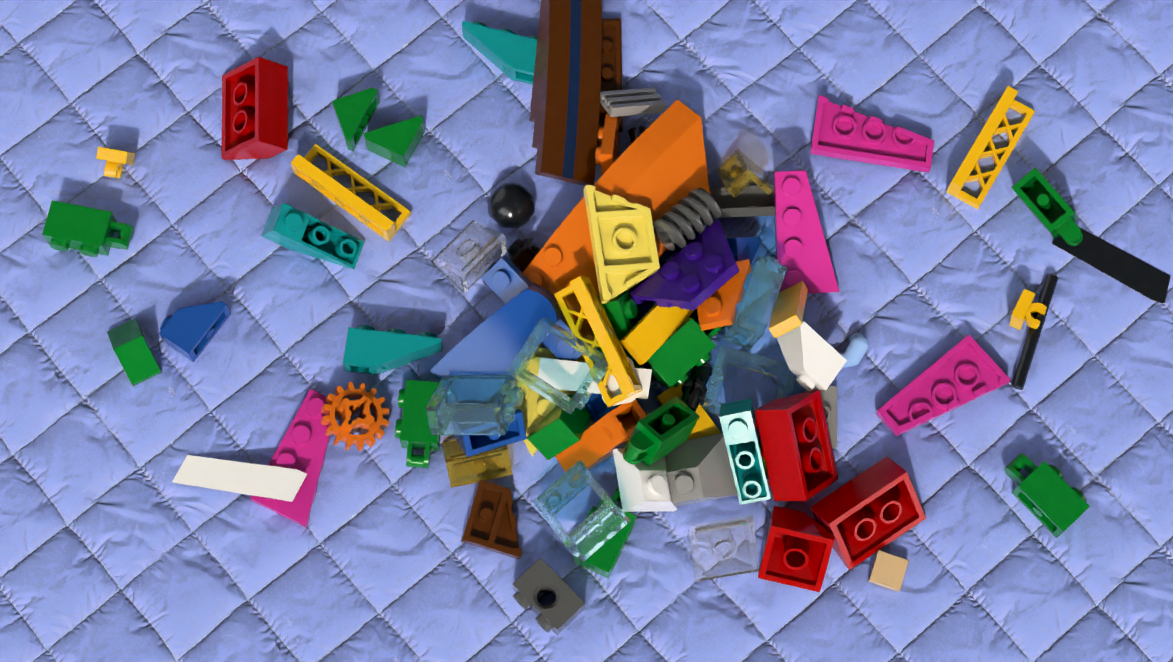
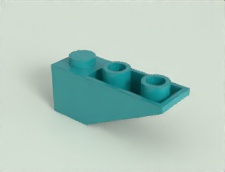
M472 21L471 23L462 22V33L465 40L511 80L533 85L537 36L524 37L517 35L509 29L497 30L489 28L484 23Z
M282 203L271 210L261 235L287 249L352 270L355 269L365 242L286 203Z
M358 325L357 328L348 327L343 365L346 372L379 375L442 352V339L429 332L411 335L406 334L404 330L395 328L388 329L385 332L376 331L374 327L368 325Z
M752 398L721 404L719 418L740 505L771 499L766 465L762 454V443L759 429L756 426V415Z

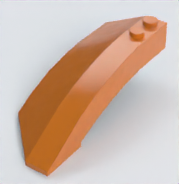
M677 99L607 169L593 185L596 187L595 190L609 196L615 194L625 198L630 203H638L650 208L652 222L661 219L666 211H670L672 206L679 204V201L684 196H688V193L693 189L702 188L711 195L702 118ZM584 197L564 219L523 272L532 283L544 287L553 296L555 293L570 286L569 282L579 276L589 277L597 295H599ZM655 235L658 259L660 260L668 249ZM575 293L565 297L571 310L581 311V305ZM573 315L577 322L579 316ZM584 318L580 331L584 338L594 341L591 326L588 320Z

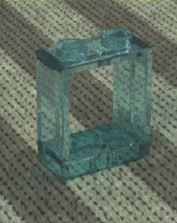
M758 256L752 263V270L750 274H747L743 286L744 293L741 301L736 306L737 313L733 324L725 327L721 337L749 350L764 335L788 268L780 265L779 260L770 256Z
M544 316L539 320L506 373L571 415L576 407L580 410L584 408L592 395L587 390L593 381L599 384L609 368L604 365L607 361L604 354ZM549 332L595 362L572 399L526 369Z
M720 345L703 409L708 413L720 414L721 404L725 403L717 401L728 364L780 378L774 400L784 398L785 393L791 394L796 376L790 375L791 371L785 362Z
M443 375L426 407L431 435H505L510 423H513L515 420L518 406H521L523 402V390L517 385L516 375Z
M581 460L532 501L565 547L582 563L631 521L596 475ZM590 485L604 504L568 533L555 514Z

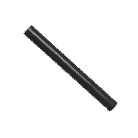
M1046 275L1038 303H1042L1047 307L1046 313L1042 315L1034 312L1033 318L1038 319L1040 325L1038 329L1029 328L1011 384L1015 389L1023 390L1058 281V277L1055 275Z

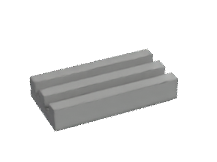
M654 87L600 92V103L610 117L662 113L666 107V102L661 100V96L655 94L656 90Z

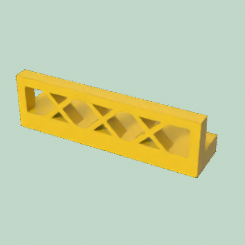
M1007 86L946 191L948 194L977 210L1035 113L1033 109L1014 100L1018 91L1010 86ZM1009 108L1025 116L1022 123L1009 126L1006 117ZM1002 122V123H1003V127L998 128L999 125H1000V123ZM1017 130L1016 133H1015V135H1014V137H1013L1011 131ZM1006 133L1009 142L1008 147L995 149L992 140L993 135ZM988 146L990 151L984 152L986 147ZM1003 154L999 160L997 155ZM992 156L995 165L994 171L981 173L978 164L979 159ZM974 169L976 175L970 176ZM989 178L985 184L983 179ZM978 180L981 189L978 198L962 191L965 183Z
M317 144L312 147L304 158L297 154L291 162L296 176L388 242L411 216V211ZM317 155L327 161V171H322L311 163ZM331 165H333L337 169L332 170ZM347 175L351 178L352 187L345 188L334 180L333 176ZM355 182L361 186L355 187ZM356 193H372L375 196V205H369L359 198ZM393 208L401 215L393 222L380 213V210Z
M579 276L569 282L570 286L555 293L554 296L607 407H612L643 391L589 277ZM575 293L581 305L580 312L569 308L565 299L566 296ZM573 315L579 316L577 322ZM584 318L588 320L595 335L594 341L584 338L580 331ZM587 343L592 344L591 350H589ZM597 347H601L609 364L607 369L597 366L594 360ZM600 371L606 373L604 379H603V377H602ZM611 375L615 377L622 391L621 394L613 398L607 387Z

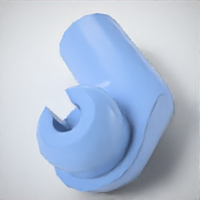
M855 333L851 335L845 352L839 353L847 360L842 368L858 365L867 352L868 341L862 334Z

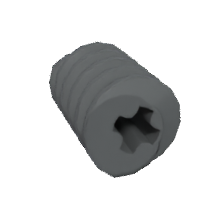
M702 188L693 189L688 193V196H684L679 201V204H675L671 207L670 211H666L661 219L653 222L654 233L668 250H675L674 244L684 248L686 246L684 237L690 241L694 240L695 233L693 230L702 233L704 231L702 222L710 226L713 223L711 215L715 218H720L722 211L715 199Z

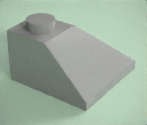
M723 433L687 440L666 455L667 476L672 503L677 507L738 495Z

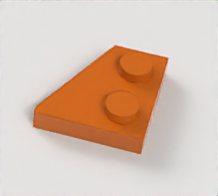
M609 114L605 116L604 127L599 126L598 143L601 146H596L595 152L596 165H601L602 175L617 160L619 151L618 117H610Z
M749 259L737 261L739 272L697 307L701 331L733 324L737 313L736 306L741 301L744 293L743 286L747 274H750L752 270Z

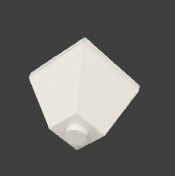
M802 321L801 326L777 337L789 370L798 377L796 381L809 391H812V389L827 390L847 362L841 354L804 321Z
M616 448L613 450L623 512L678 510L677 506L672 503L667 476L666 456L648 467L643 462L630 464L623 458L625 449Z

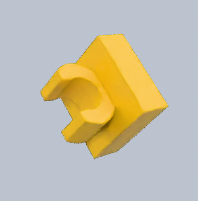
M98 147L96 159L107 161L104 176L121 178L123 164L134 165L136 153Z
M1026 289L1023 290L1011 315L1009 326L1021 330L1024 322H1026L1029 327L1038 329L1040 321L1034 319L1031 314L1038 312L1045 315L1047 307L1042 303H1033L1036 293Z

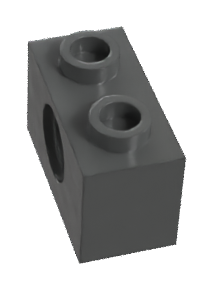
M541 557L512 584L513 590L516 592L513 598L522 608L526 610L530 607L538 615L535 620L547 633L552 629L558 635L585 609V602ZM545 591L551 592L556 597V600L552 605L543 606L537 600L539 594Z

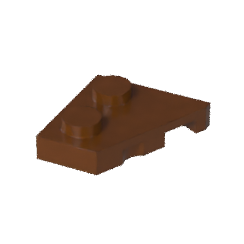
M481 479L478 481L461 542L515 559L521 558L522 551L521 547L519 548L516 531L517 523L513 514V501L509 488Z

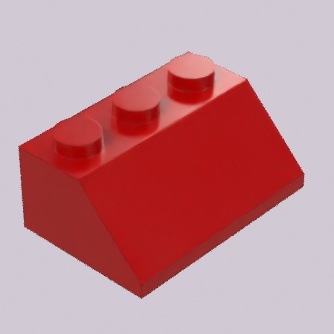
M257 57L222 75L221 159H269L288 150V66Z
M812 390L772 400L755 410L756 426L760 433L762 454L766 461L769 486L772 489L774 501H807L838 480L820 390Z
M887 456L810 507L816 522L835 536L833 549L849 570L926 519L907 471Z

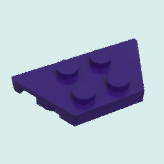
M716 220L660 267L657 272L633 290L630 296L636 304H642L643 300L656 301L659 307L670 308L676 306L680 309L695 310L737 274L739 269L720 221Z

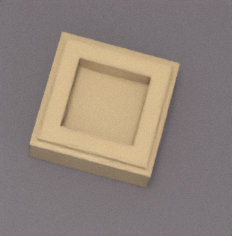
M878 550L868 582L899 592L909 560Z

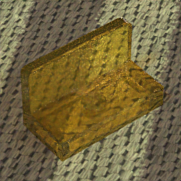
M737 149L717 169L726 191L734 198L751 181L756 183L768 195L773 191L764 171L740 149Z
M456 439L442 443L451 488L477 483L480 479L486 481L513 475L507 445L467 457Z

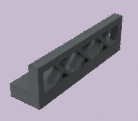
M774 185L709 187L711 196L722 211L720 218L775 216Z

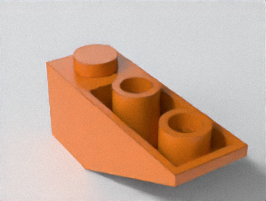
M636 399L630 403L622 404L586 429L580 441L556 455L555 458L570 481L611 457L614 449H624L638 421L647 415Z

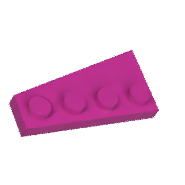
M821 95L818 96L810 154L929 173L934 140L899 126L896 128L882 123V120L874 116L867 117L855 112L854 108L844 104L840 106L828 101L829 98Z
M806 170L774 171L777 294L801 281L807 287L808 293L840 292Z
M967 335L879 408L875 414L897 437L1009 384L1011 379L970 335Z
M312 389L306 395L268 466L297 469L307 474L293 502L252 495L250 497L251 501L305 528L309 524L312 504L315 500L320 473L324 466V458L331 435H325L329 425H321L320 423L322 417L326 416V414L321 412L323 404H328L326 402L327 397Z

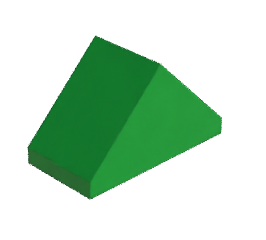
M373 87L332 101L335 115L347 148L350 151L354 152L380 103L378 90Z
M420 115L363 133L368 151L406 167L425 131L423 119Z
M136 319L107 331L113 350L133 386L162 373Z
M568 393L527 436V440L546 460H550L580 441L591 415L571 393Z

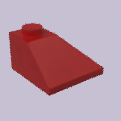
M774 506L766 535L758 578L820 592L835 536L805 512Z

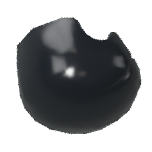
M513 182L502 184L496 188L487 201L489 217L493 218L504 228H519L530 221L535 212V199L526 187Z

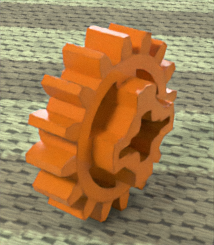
M349 382L346 391L340 385L337 386L334 391L335 395L329 393L326 398L328 404H323L321 412L326 414V416L322 417L320 423L321 425H329L325 435L330 436L334 434L336 436L334 445L339 444L341 441L345 442V450H349L351 445L355 444L357 450L361 451L365 442L370 448L373 447L376 443L375 438L381 440L385 434L382 429H386L390 422L384 419L390 410L388 408H381L385 398L376 399L374 396L377 389L375 388L370 390V392L365 391V383H362L359 389H355L353 383ZM370 407L373 410L375 417L371 415ZM359 409H361L362 411L359 414L360 417H358L356 420H353L351 424H348L351 419V416L354 415V413H357ZM335 415L340 419L341 426L338 425ZM351 433H361V435H353Z

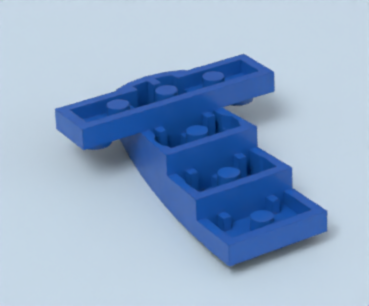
M506 255L481 278L502 299L505 305L476 327L430 369L432 374L440 382H444V386L466 409L477 405H484L525 364L542 343L559 360L576 361L582 355L556 298L544 287L532 283Z

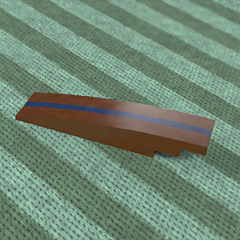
M541 0L529 121L534 122L532 147L537 148L536 175L583 186L594 185L601 89L602 0Z

